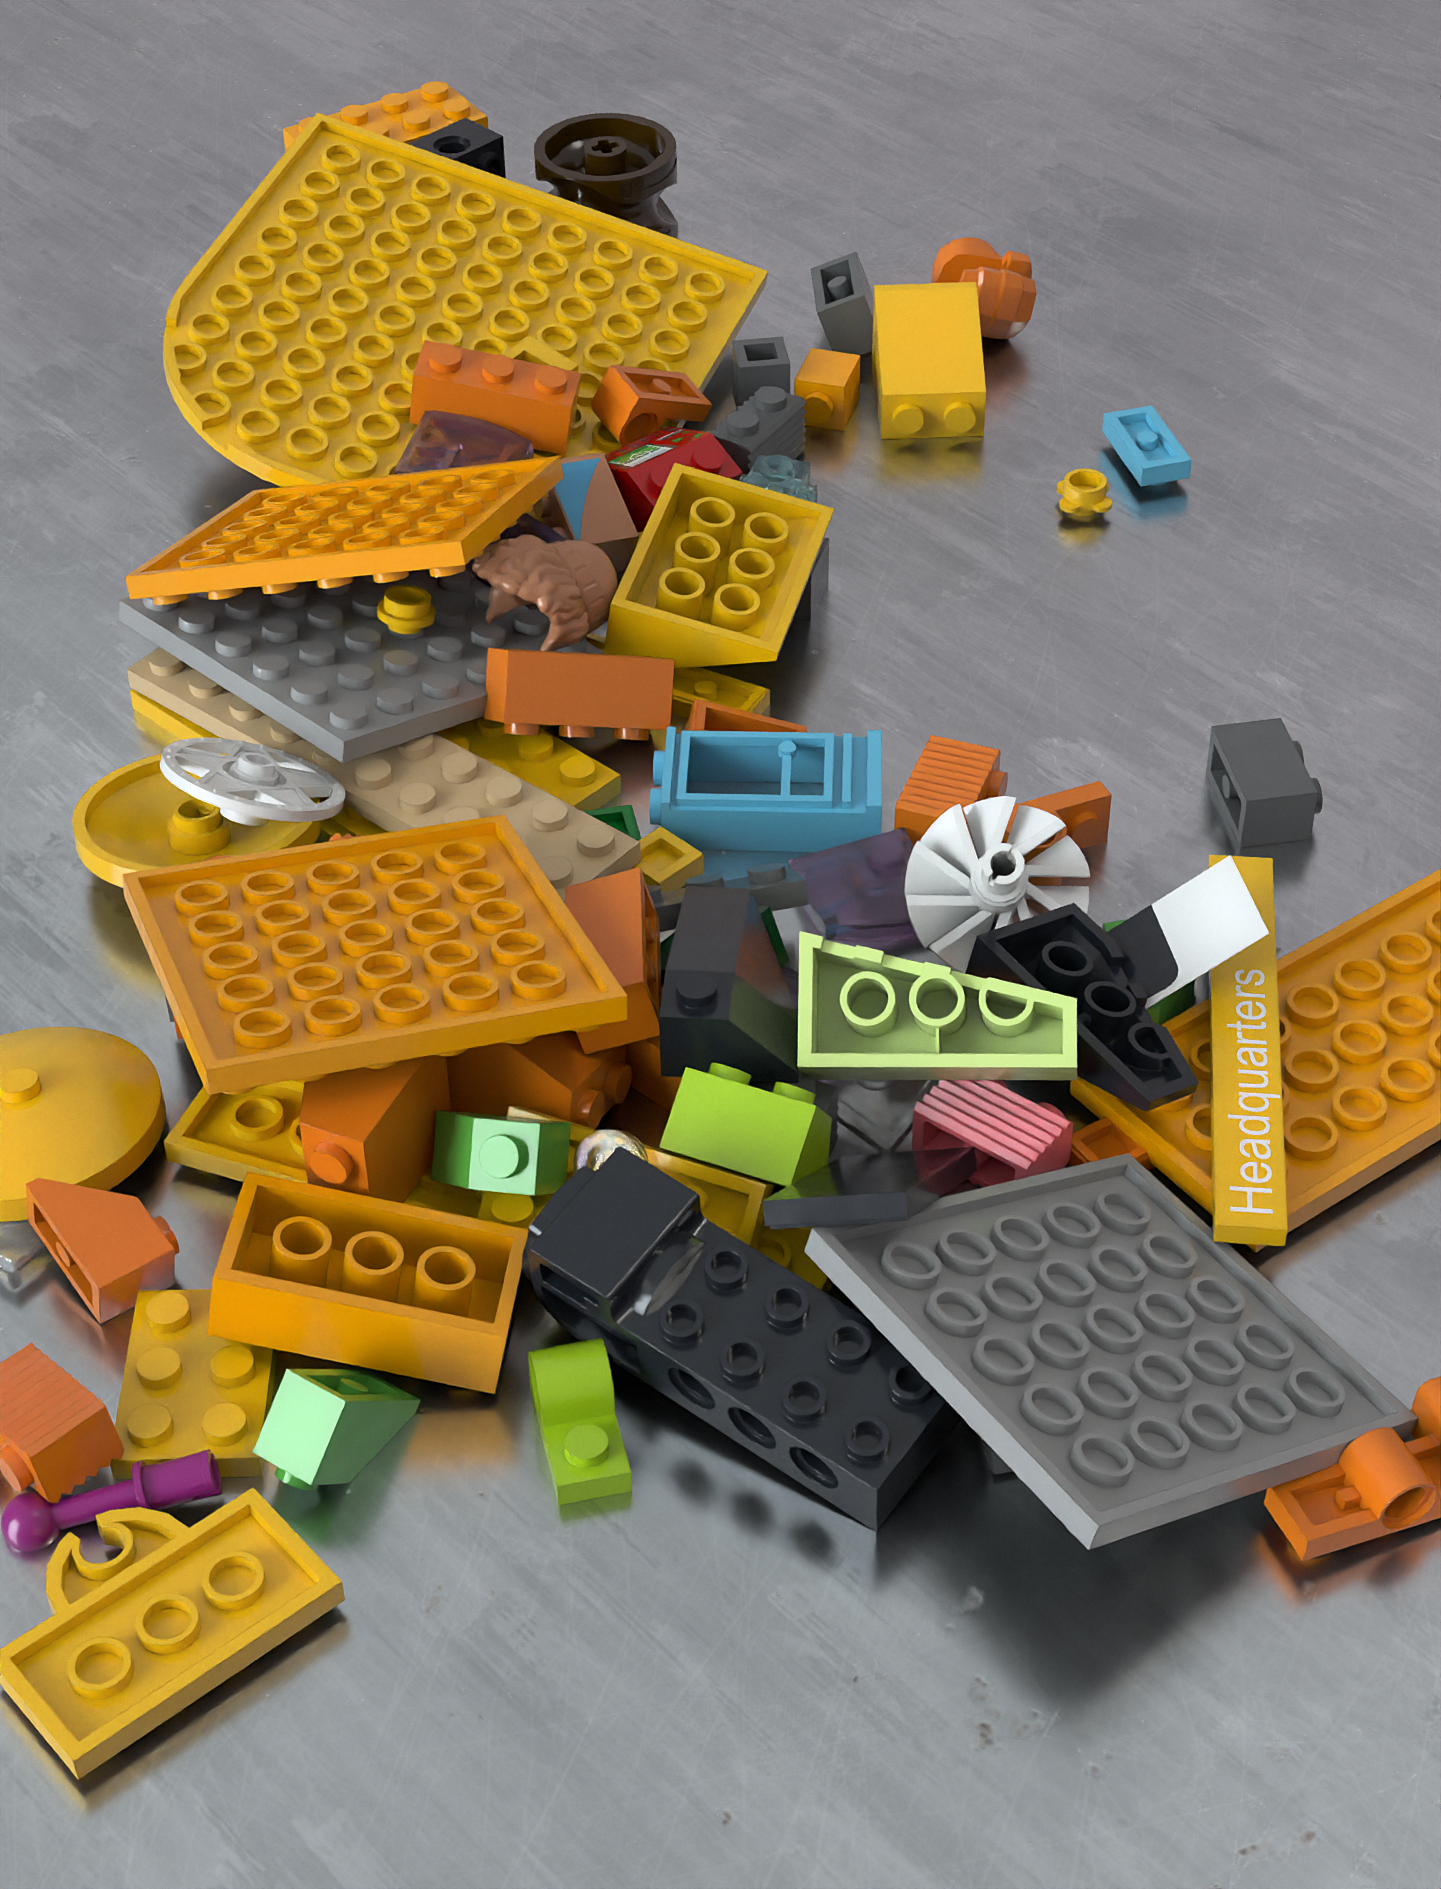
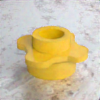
M1088 468L1075 469L1068 472L1064 480L1057 483L1056 491L1062 495L1059 508L1064 512L1079 516H1090L1097 512H1107L1112 508V500L1106 495L1109 491V484L1105 475L1097 470Z

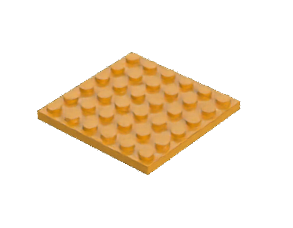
M560 456L253 490L126 575L125 579L130 599L152 597L155 605H168L186 600L189 597V593L207 592L208 599L217 600L239 595L243 592V588L261 586L264 594H276L298 587L297 582L317 580L319 588H334L351 583L354 576L373 575L374 582L384 583L406 578L409 576V571L429 569L430 576L432 577L458 574L466 569L465 565L471 559L481 556L483 549L488 544L501 538L500 534L505 529L515 526L517 519L522 514L532 511L533 505L538 500L548 497V491L564 478Z
M504 814L122 874L124 898L207 1095L217 1093L244 1094L262 1085L290 1080L302 1082L316 1081L334 1072L362 1067L383 1069L393 1066L401 1060L429 1055L455 1056L465 1052L468 1048L502 1042L522 1044L531 1041L536 1036L568 1030L588 1032L600 1028L603 1024L627 1020V994Z

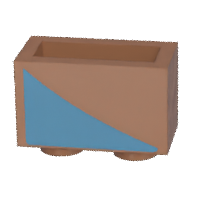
M604 453L561 459L564 478L548 491V497L538 500L533 505L536 517L543 518L548 529V543L563 540H584L598 546L605 552L612 562L616 573L626 571L636 549L639 535Z

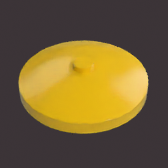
M162 753L127 764L98 780L82 795L76 804L72 818L76 850L83 864L101 879L122 888V874L201 862L217 855L234 857L315 844L322 827V820L290 822L269 819L268 824L263 826H249L231 821L220 813V807L195 798L172 784L160 769ZM184 770L185 772H187L191 777L195 778L196 780H198V779L201 778V777L198 776V775H195V774H193V773H190V772ZM310 797L315 804L321 803L320 797Z
M41 1027L0 1035V1222L28 1220L26 1184L37 1178L109 1191L130 1176L151 1154L164 1128L166 1105L157 1070L148 1056L138 1047L118 1036L79 1027Z

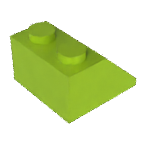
M711 1063L708 1073L685 1067L659 1146L661 1149L774 1184L773 1193L781 1191L828 1164L832 1118L819 1107L813 1105L816 1097L814 1093L782 1082L775 1083L773 1092L748 1086L751 1075L718 1063Z

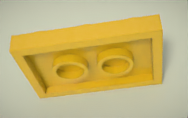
M212 1289L138 1290L115 1421L116 1431L125 1450L121 1459L112 1458L110 1468L113 1479H133L132 1465L137 1461L143 1460L146 1465L159 1464L206 1449H210L211 1454H214L221 1477L263 1476L265 1459L253 1453V1449L271 1408L278 1350L207 1335Z

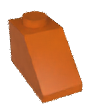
M37 1178L26 1184L29 1223L99 1324L134 1307L138 1290H166L174 1285L175 1255L179 1253L176 1236L163 1217L158 1216L154 1219L151 1217L138 1197L43 1178Z

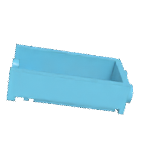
M667 727L665 751L654 750L653 784L654 786H662V788H651L650 825H661L697 850L880 853L882 730H867V737H852V733L834 736V733L682 730V734H676V727ZM688 781L781 782V795L687 793ZM790 782L824 783L823 796L790 795Z

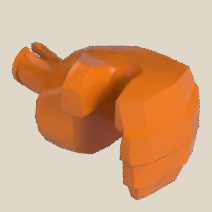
M963 237L952 240L939 249L933 263L931 283L976 282L981 336L995 339L1015 337L1030 321L1037 294L1035 281L1031 279V262L1027 255L1008 250L1002 258L990 243L979 238Z

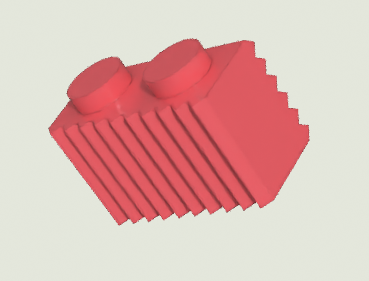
M940 1080L937 1086L933 1085L929 1094L925 1093L921 1102L917 1101L913 1109L912 1149L920 1151L974 1147L977 1171L968 1179L972 1185L979 1184L981 1188L1060 1170L1070 1161L1073 1122L1066 1119L1063 1113L1052 1104L1046 1102L1037 1104L1010 1090L1003 1080Z

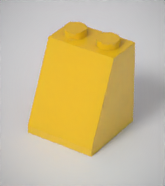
M976 282L874 285L872 378L881 439L984 436L986 384Z

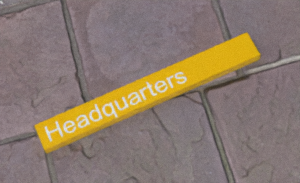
M1209 854L1207 869L1228 856ZM1231 856L1269 934L1209 970L1213 1242L1285 1246L1288 1226L1273 858Z

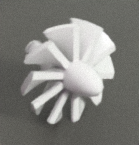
M1001 796L981 800L964 807L963 812L959 803L942 814L930 826L920 842L917 840L908 862L904 893L910 921L925 949L929 947L952 970L965 973L977 935L989 932L992 923L997 922L995 929L1013 924L1012 916L1014 914L1019 916L1020 921L1039 915L1028 907L1025 899L1036 901L1048 911L1075 903L1087 914L1089 886H1034L1028 882V878L1031 877L1090 878L1089 866L1085 856L1068 835L1025 864L1024 855L1066 827L1058 817L1038 808L1019 805L1007 843H1001L1016 797Z

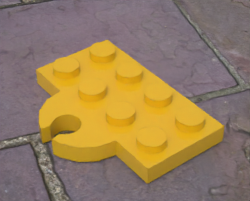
M253 1487L190 1528L168 1513L142 1507L109 1510L95 1515L99 1533L105 1545L123 1549L116 1558L108 1562L91 1563L86 1561L81 1540L71 1532L59 1542L47 1564L46 1594L53 1615L0 1649V1685L78 1780L345 1600L343 1583L340 1578Z

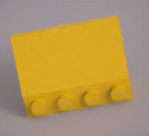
M674 463L611 602L603 654L674 659V669L776 661L832 520L834 508Z

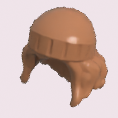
M521 535L515 539L509 538L500 540L495 544H488L483 549V554L474 558V563L472 564V570L477 572L478 577L488 579L491 584L488 594L490 606L486 612V621L488 623L493 622L511 610L527 604H536L541 613L549 617L551 621L550 629L541 646V651H557L583 641L586 635L608 623L610 605L618 589L617 575L608 556L596 545L581 539L554 541L547 544L538 537Z

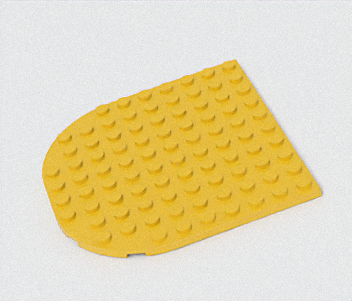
M317 112L175 292L166 314V327L163 336V365L172 397L184 418L198 435L237 466L262 480L269 481L280 487L560 456L561 459L601 452L606 455L622 446L592 411V400L610 365L685 373L703 393L731 346L732 341H734L764 290L768 271ZM530 335L579 364L578 372L581 373L576 416L565 455L409 423L413 373L425 340L500 355L505 349H512ZM665 419L659 430L668 426L682 428L686 420L671 422ZM532 510L522 514L517 519V524L505 529L500 534L501 538L495 542L509 538L515 539L521 535L545 538L548 536V529L544 519L537 518Z

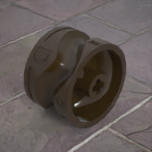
M595 113L573 117L556 123L543 131L534 144L535 175L538 181H547L554 187L548 194L677 239L679 233L678 222L660 197V194L667 187L677 184L676 140L673 134L663 125L653 120L630 114Z

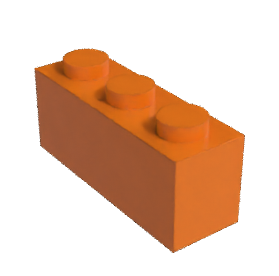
M425 340L413 373L409 423L565 455L575 422L581 373L561 369L556 366H546L508 358L504 355H494L456 347L451 344Z
M488 648L485 687L488 695L484 719L504 723L503 733L539 735V724L559 725V736L594 738L595 727L614 728L613 738L648 740L649 729L667 730V727H670L674 659L650 656Z
M638 867L565 887V905L627 994V1020L603 1024L600 1028L593 1031H576L585 1055L659 1036V1013L662 999L660 923L641 868Z

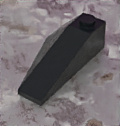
M686 886L666 966L659 1013L661 1076L683 1077L685 1067L708 1073L711 1063H718L751 1075L750 1081L798 1083V1012L751 889Z
M1075 903L977 935L965 974L985 979L991 977L1077 998L1078 1077L1145 1112L1195 1093L1199 1084L1198 1080L1168 1029L1154 1023L1145 1008L1148 995L1140 982L1131 983L1121 967L1124 955L1118 944Z

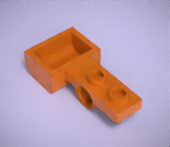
M1441 1376L1424 1382L1416 1392L1411 1411L1419 1418L1411 1433L1415 1440L1404 1443L1392 1428L1382 1427L1373 1429L1352 1441L1341 1454L1338 1463L1331 1467L1267 1489L1264 1505L1302 1561L1441 1518Z

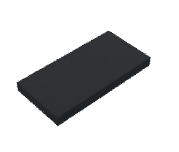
M963 1147L841 1156L763 1200L765 1226H770V1229L907 1221L977 1171L975 1148Z

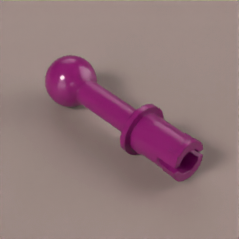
M206 1449L159 1464L146 1465L143 1460L134 1462L132 1465L133 1479L60 1498L58 1503L48 1502L38 1492H25L14 1497L4 1508L1 1516V1531L7 1543L17 1550H40L54 1542L61 1530L95 1521V1515L109 1510L142 1507L160 1511L221 1495L222 1481L219 1467L214 1454H211L210 1449Z

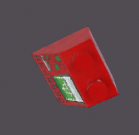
M669 426L604 455L637 532L644 531L674 463L737 481L740 480L743 473L712 433Z

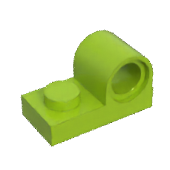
M597 1338L529 1351L530 1390L558 1505L632 1491L631 1469L615 1414L612 1374L603 1339Z

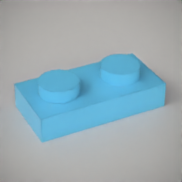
M1152 405L1103 414L1102 432L1140 486H1160L1170 481L1190 478L1191 458Z

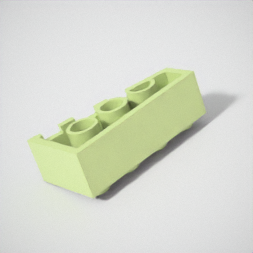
M799 931L797 1067L801 1073L808 1074L814 1080H1077V998L991 977L985 979L953 971L951 967L930 962L923 964L886 955L884 951L859 945L853 947L825 940L822 936Z

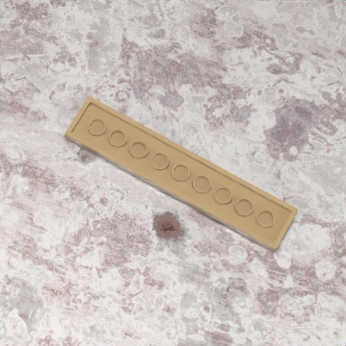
M161 647L153 650L149 655L127 668L130 688L218 737L242 740L259 745L263 744L264 746L302 757L304 760L318 765L333 775L344 787L346 793L344 807L350 808L357 812L358 815L390 832L504 814L563 902L565 901V887L630 870L641 861L640 841L436 733H431L341 763Z

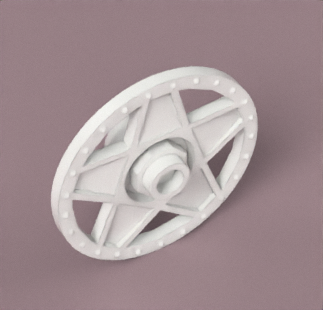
M204 737L178 740L164 748L160 761L162 773L176 787L195 798L220 807V813L227 819L249 826L266 825L269 819L290 822L325 820L337 815L342 810L346 795L342 784L318 765L304 760L302 757L286 753L283 750L280 751L263 744L259 745L242 740ZM184 770H186V771H188V772H190V773H193V774H195V775H198V776H200L201 778L198 779V780H196L195 778L191 777V776H190L187 772H185ZM310 797H329L318 804H315L310 799Z

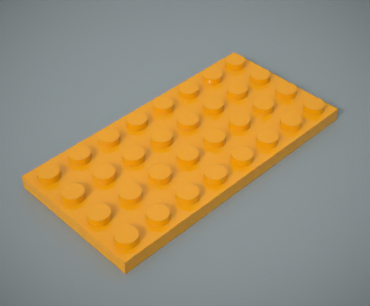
M1441 869L1277 960L1287 1233L1441 1139ZM1208 998L1161 1024V1026L1168 1029L1199 1082L1195 1093L1147 1112L1078 1076L1077 1080H1071L1070 1094L1099 1119L1103 1117L1110 1119L1147 1151L1149 1162L1213 1216ZM1246 1244L1254 1252H1257L1267 1246Z

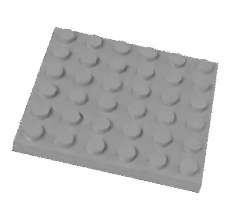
M429 569L409 571V576L406 578L384 583L374 582L373 575L354 576L351 583L334 588H319L317 580L297 582L298 587L276 594H264L261 586L243 588V592L239 595L217 600L208 599L207 592L189 593V597L186 600L168 605H155L152 597L130 599V597L119 600L120 622L341 763L484 716L488 695L485 691L488 648L540 650L550 629V621L546 615L538 611L529 610L524 606L511 610L493 622L488 623L486 621V612L490 606L488 600L490 587L473 578L467 570L443 577L430 576ZM397 585L416 586L430 593L431 604L436 609L435 621L430 626L422 628L416 634L396 633L388 628V624H385L377 617L378 603L384 599L385 590L389 587ZM586 638L575 645L557 650L559 652L604 653L602 650L589 644Z
M1129 1153L941 1197L907 1221L814 1227L811 1229L804 1250L831 1281L838 1286L917 1369L922 1377L937 1390L1088 1550L1329 1468L1338 1463L1341 1454L1352 1441L1370 1430L1382 1427L1392 1428L1403 1442L1408 1441L1419 1419L1227 1242H1213V1230Z

